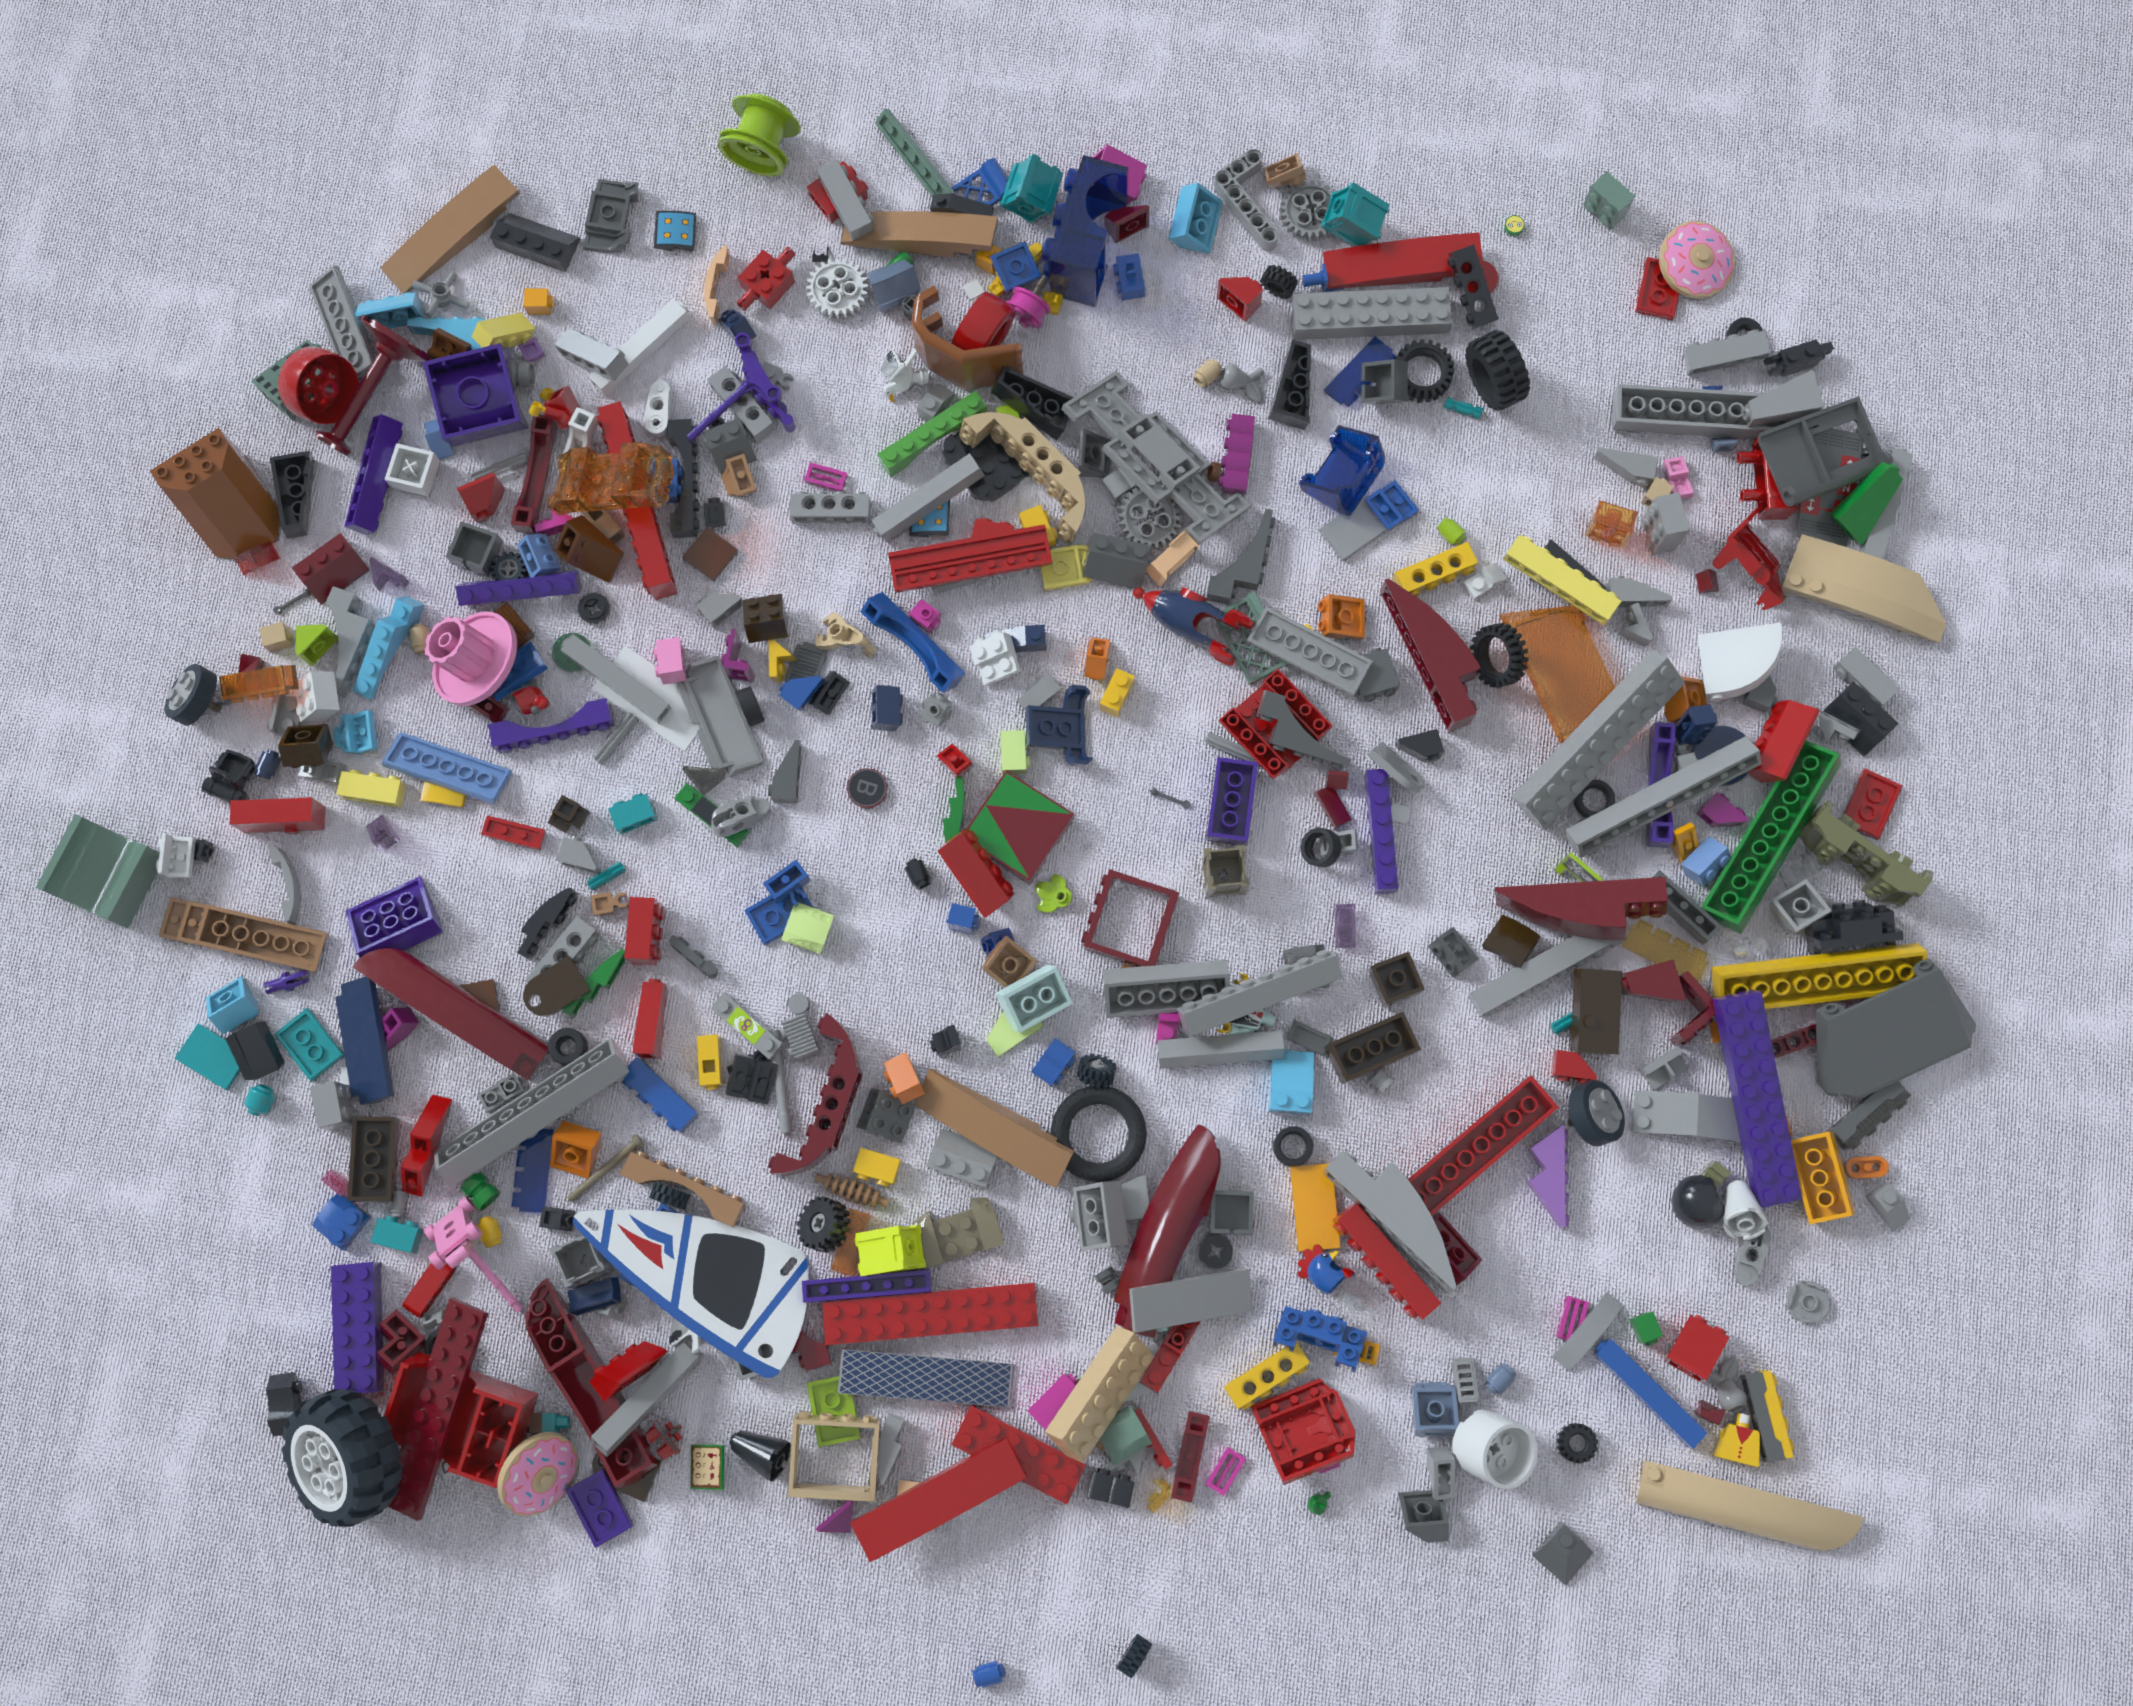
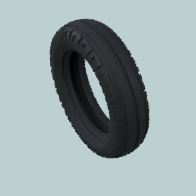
M1094 1085L1093 1087L1088 1086L1073 1092L1060 1104L1052 1120L1051 1135L1058 1138L1056 1142L1074 1150L1069 1140V1128L1073 1118L1080 1110L1095 1104L1107 1105L1116 1109L1123 1116L1128 1127V1141L1122 1153L1111 1161L1093 1163L1081 1158L1074 1151L1066 1168L1071 1174L1083 1180L1106 1182L1125 1175L1137 1164L1146 1145L1147 1128L1140 1108L1131 1097L1113 1087L1107 1086L1103 1088L1100 1086V1088H1096Z

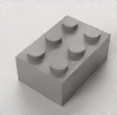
M1679 492L1655 497L1641 519L1642 530H1645L1647 535L1646 545L1651 550L1652 555L1675 550L1690 530Z

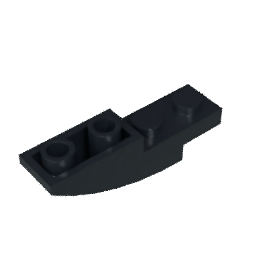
M569 887L559 892L533 913L521 929V932L527 936L517 951L518 954L529 960L531 956L533 957L536 954L541 938L544 939L548 934L549 925L557 928L558 925L563 924L567 916V910L577 900L576 895L578 893L574 889Z

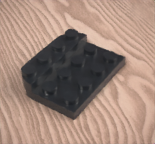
M960 431L954 436L950 434L943 443V453L947 465L952 466L970 453L985 476L967 488L971 497L975 500L996 501L1029 478V473L1019 466V462L1014 457H1010L1005 452V448L1000 443L997 444L991 438V434L987 435L974 448L966 445L961 440Z

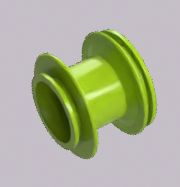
M755 93L736 96L731 104L741 120L737 129L728 128L719 133L717 144L719 151L729 161L749 172L769 177L781 175L784 168L788 165V159L779 148L782 137H794L800 133L801 126L789 108L769 96Z

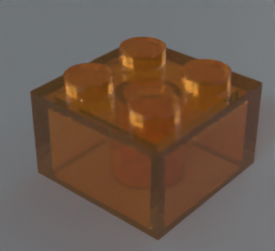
M1599 500L1591 513L1585 536H1588L1593 541L1608 542L1613 547H1623L1633 532L1638 512Z

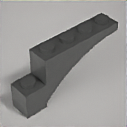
M1265 509L1257 534L1244 553L1216 576L1211 575L1206 598L1208 601L1230 605L1231 598L1235 599L1237 587L1257 591L1258 584L1262 585L1264 573H1261V567L1266 566L1268 554H1264L1265 548H1270L1272 538L1268 533L1269 529L1274 528L1275 517H1272L1273 510Z
M1267 690L1263 691L1257 714L1262 715L1261 719L1268 722H1273V719H1275L1269 740L1270 744H1274L1273 749L1284 752L1285 748L1293 750V755L1303 758L1305 754L1310 755L1313 761L1323 763L1326 760L1331 762L1330 766L1342 769L1343 766L1349 767L1350 758L1339 755L1324 747L1302 728L1285 702L1286 696Z

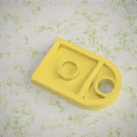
M1073 545L1050 549L1052 565L1041 567L1045 591L1084 585L1094 580L1082 577L1088 546Z

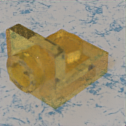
M1157 1478L1153 1480L1161 1492L1155 1491L1147 1500L1149 1502L1147 1508L1152 1513L1172 1495L1169 1492L1171 1487L1163 1478L1160 1481Z

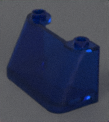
M1338 425L1329 438L1332 451L1315 476L1311 473H1306L1301 477L1299 486L1302 492L1337 513L1350 516L1383 469L1385 454L1379 436Z

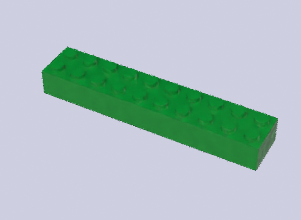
M1805 740L1787 779L1775 782L1701 906L1720 925L1742 934L1840 768L1841 759L1839 753Z

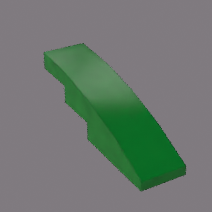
M955 777L957 797L949 798L951 818H943L945 843L962 830L965 808L963 777Z
M619 950L590 974L585 981L590 987L591 992L564 1008L562 1012L574 1018L584 1000L592 1004L601 986L609 990L626 961L624 958L625 950Z

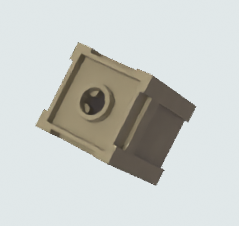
M1245 845L1229 849H1203L1202 867L1205 898L1247 894L1249 879L1248 877L1246 878ZM1222 871H1226L1230 875L1226 881L1218 877V874H1221Z

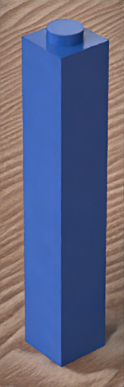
M1602 1339L1595 1346L1596 1351L1593 1355L1687 1448L1694 1449L1708 1434L1612 1339H1607L1606 1341Z

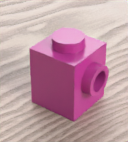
M920 599L909 613L910 619L928 633L932 629L936 630L941 624L940 612L923 599Z

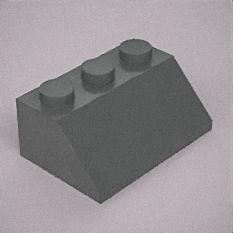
M1093 532L1088 543L1082 577L1134 589L1141 588L1148 565L1151 545Z

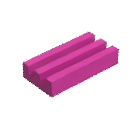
M810 462L804 481L807 484L836 492H843L848 473ZM812 470H817V471H820V472H824V473L831 474V475L838 476V477H842V478H841V480H840V479H836V478H832V477H829V476H826V475L814 473V472H812ZM810 477H814V478H817V479H821V480H825V481L832 482V483H835V484H839V486H838V485L831 484V483L823 482V481H820V480H816V479H813V478H810Z
M1571 1296L1566 1297L1557 1338L1567 1340L1572 1335L1579 1305L1581 1304L1582 1308L1577 1327L1585 1319L1589 1302ZM1571 1302H1574L1567 1335H1563Z
M1227 1446L1205 1484L1224 1496L1246 1458ZM1229 1453L1232 1454L1230 1460L1225 1466L1217 1482L1215 1483V1485L1212 1484L1213 1479L1215 1478L1216 1474L1221 1468L1226 1457ZM1237 1457L1240 1460L1223 1489H1220L1221 1482Z

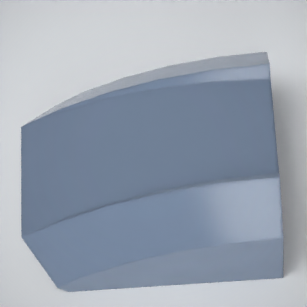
M901 260L866 273L881 313L902 305V301L907 295L918 296L921 289L914 266L906 260Z
M1419 1382L1412 1386L1414 1435L1421 1438H1448L1454 1436L1459 1425L1456 1387L1446 1382Z

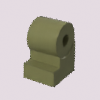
M1715 1160L1708 1164L1701 1175L1712 1178L1717 1189L1731 1172Z

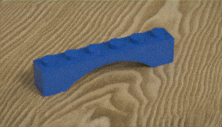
M881 592L868 598L860 612L874 626L888 631L908 645L923 663L929 680L942 693L955 688L959 684L965 672L887 595Z

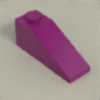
M410 1007L391 1008L383 1017L382 1024L387 1052L408 1037L420 1023Z

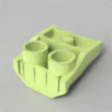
M797 902L799 905L796 907L793 905L781 940L821 954L834 915Z

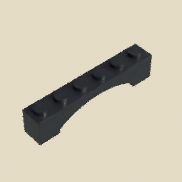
M692 419L668 420V439L672 446H676L679 449L685 472L684 488L680 502L675 511L670 513V533L673 538L697 537V530H700V520L697 518L700 504L699 500L696 499V493H699V482L696 481V474H699V465L695 460L699 450L698 444H695V439L691 442L686 437L697 426L694 425Z

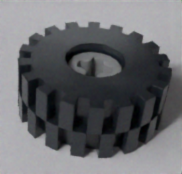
M824 1196L815 1197V1200L811 1199L808 1201L809 1206L805 1205L803 1207L804 1213L800 1212L799 1214L801 1221H797V1226L800 1227L797 1230V1234L801 1235L799 1240L803 1242L802 1245L824 1253L833 1252L836 1250L835 1247L842 1245L841 1240L845 1241L847 1238L845 1233L850 1230L847 1224L851 1223V1219L847 1218L850 1213L845 1210L847 1207L839 1201Z

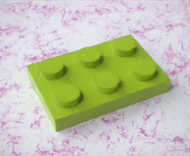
M839 1376L807 1383L812 1415H820V1413L827 1412L832 1413L833 1416L853 1414L855 1415L854 1417H857L853 1394L838 1393ZM814 1425L818 1447L861 1438L859 1427Z

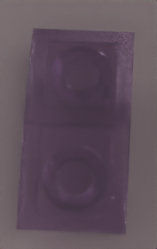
M1335 904V948H1355V904Z

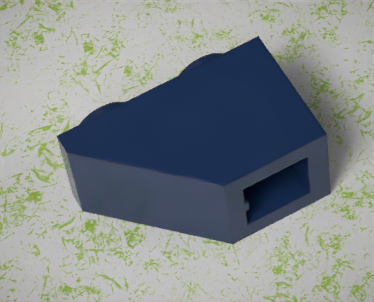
M734 309L726 310L718 319L734 342L736 335L741 332L747 333L751 340L757 336L747 319Z

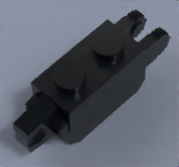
M1817 339L1780 350L1778 354L1765 358L1763 362L1765 366L1777 364V367L1767 371L1769 377L1778 374L1787 376L1815 367L1821 360L1825 359V355L1832 353L1834 347L1832 342L1820 345Z

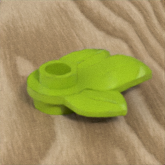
M1054 874L1051 882L1045 881L1035 885L1037 895L1042 898L1037 905V909L1041 912L1052 913L1058 907H1067L1072 901V893L1067 889L1066 880L1060 875ZM1064 894V899L1059 900V896Z

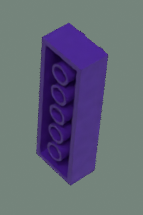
M365 1262L331 1266L334 1389L354 1390L360 1393L385 1391L384 1367L378 1362L377 1354L383 1348V1335L380 1333V1323L383 1321L381 1263Z

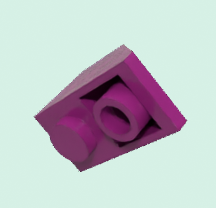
M1718 792L1697 813L1711 827L1741 826L1749 819L1745 816L1746 814L1742 809L1734 807L1725 795Z

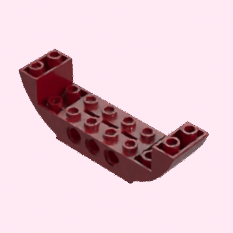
M828 1013L825 1014V1017L820 1018L818 1029H820L819 1033L824 1038L841 1043V1045H837L834 1056L837 1058L834 1065L831 1064L827 1076L830 1078L827 1085L824 1084L820 1096L823 1098L820 1105L817 1104L813 1116L816 1118L813 1125L810 1124L806 1133V1136H808L806 1145L803 1144L800 1149L799 1156L801 1160L776 1153L775 1157H771L768 1168L771 1169L769 1173L775 1176H791L807 1171L823 1161L832 1150L837 1151L863 1076L855 1045L843 1027ZM845 1082L844 1088L837 1090L838 1083ZM838 1101L837 1108L830 1110L831 1103ZM831 1121L830 1128L823 1130L824 1123Z

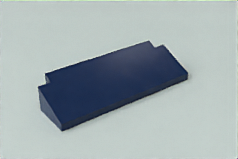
M364 976L341 984L342 995L335 997L351 1097L359 1096L360 1105L381 1103L394 1096L376 983Z

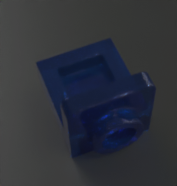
M1010 928L988 933L981 939L982 949L987 957L997 943L1005 936H1008L1015 942Z

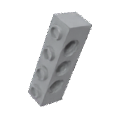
M726 365L707 379L710 387L722 402L741 386L737 373L733 369L730 371ZM735 387L733 391H727L728 388ZM751 392L741 396L728 409L735 418L740 419L742 426L758 443L776 430L773 424L775 420L768 412L765 413L762 410L763 405L756 399H753L750 395ZM747 401L745 405H739L740 402ZM754 415L759 416L756 420L750 419Z
M798 491L795 494H790L789 517L792 523H870L871 499L869 494L865 492L846 494L845 492L838 491L835 494H827L826 492L818 491L815 494H807L806 492ZM809 504H815L813 509L806 508ZM828 504L835 505L833 509H826ZM848 504L855 505L852 509L845 508Z
M576 916L524 981L528 983L532 978L558 963L561 955L565 953L572 958L575 964L580 963L586 955V950L597 943L600 933ZM581 937L580 945L573 947L574 939Z

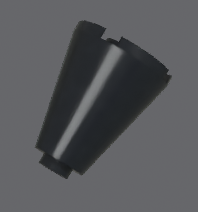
M742 1430L734 1433L729 1441L731 1450L763 1478L771 1482L780 1476L784 1470L781 1465L784 1460L788 1462L791 1453V1443L785 1439Z

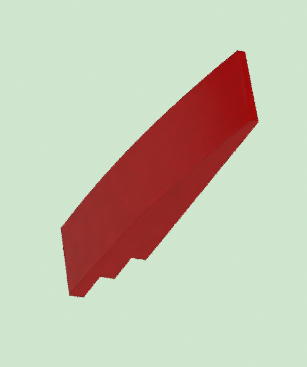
M1477 232L1431 236L1325 251L1322 254L1328 276L1327 289L1442 281V278L1455 277L1453 269L1449 268L1447 262L1448 254L1473 244L1483 270L1480 234ZM1463 263L1461 271L1468 273L1470 270L1469 265Z
M1004 1438L968 1458H963L851 1521L850 1524L869 1562H872L972 1509L1027 1477L1007 1438Z

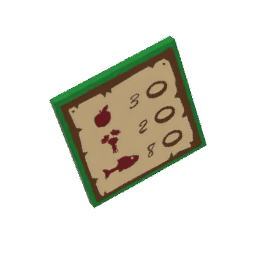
M691 1445L690 1489L724 1490V1445Z

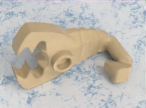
M835 612L824 619L823 623L825 626L829 625L830 627L828 628L827 636L824 633L821 636L816 633L815 645L819 650L837 649L843 645L863 646L862 650L865 656L873 658L877 649L858 629L849 625Z

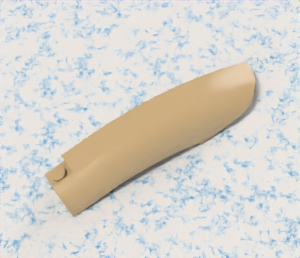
M1644 1460L1636 1503L1814 1550H1832L1847 1544L1858 1533L1864 1519L1863 1516Z

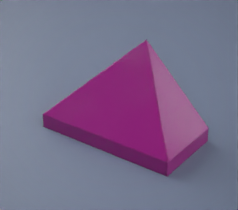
M848 1500L821 1523L816 1530L818 1532L851 1533L852 1526L850 1522L853 1517L854 1501Z

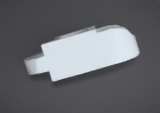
M657 380L650 386L644 424L650 436L661 437L668 435V420H672L671 388L667 382ZM661 405L663 406L662 409H660V410H655L656 407L661 406Z

